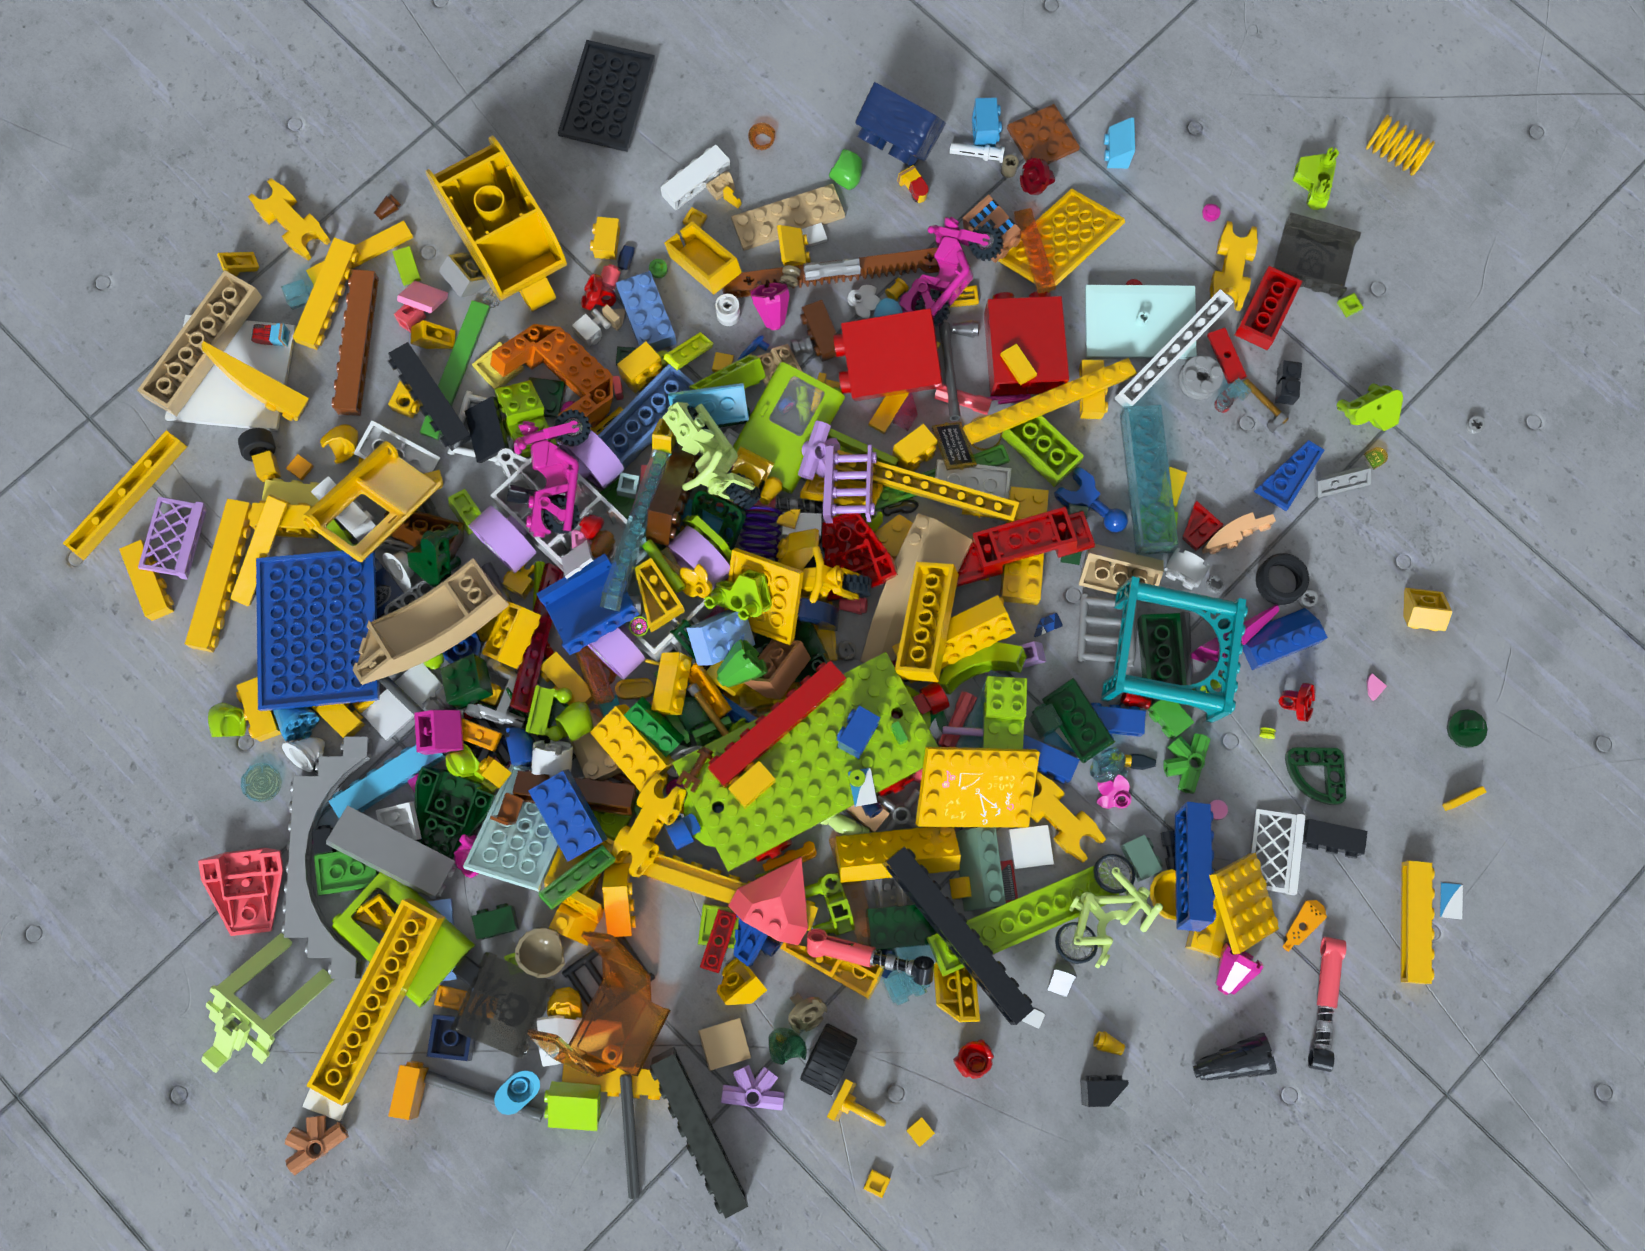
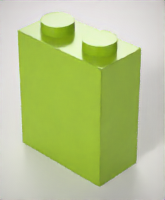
M551 1081L550 1088L545 1091L544 1102L548 1103V1106L545 1107L544 1115L548 1119V1127L597 1131L601 1117V1085Z

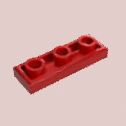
M1226 328L1208 333L1207 337L1228 384L1245 379L1247 375Z
M718 909L700 968L720 973L737 919L736 914ZM718 937L722 938L720 945L715 943V939Z

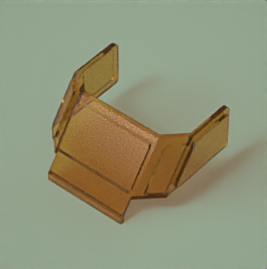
M583 931L581 936L602 956L603 980L571 1041L567 1044L556 1034L529 1029L527 1034L552 1059L586 1075L600 1077L618 1068L631 1075L638 1076L671 1010L651 1002L650 975L613 935Z

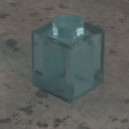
M303 279L281 286L286 302L292 310L306 305L312 289L309 284H305Z

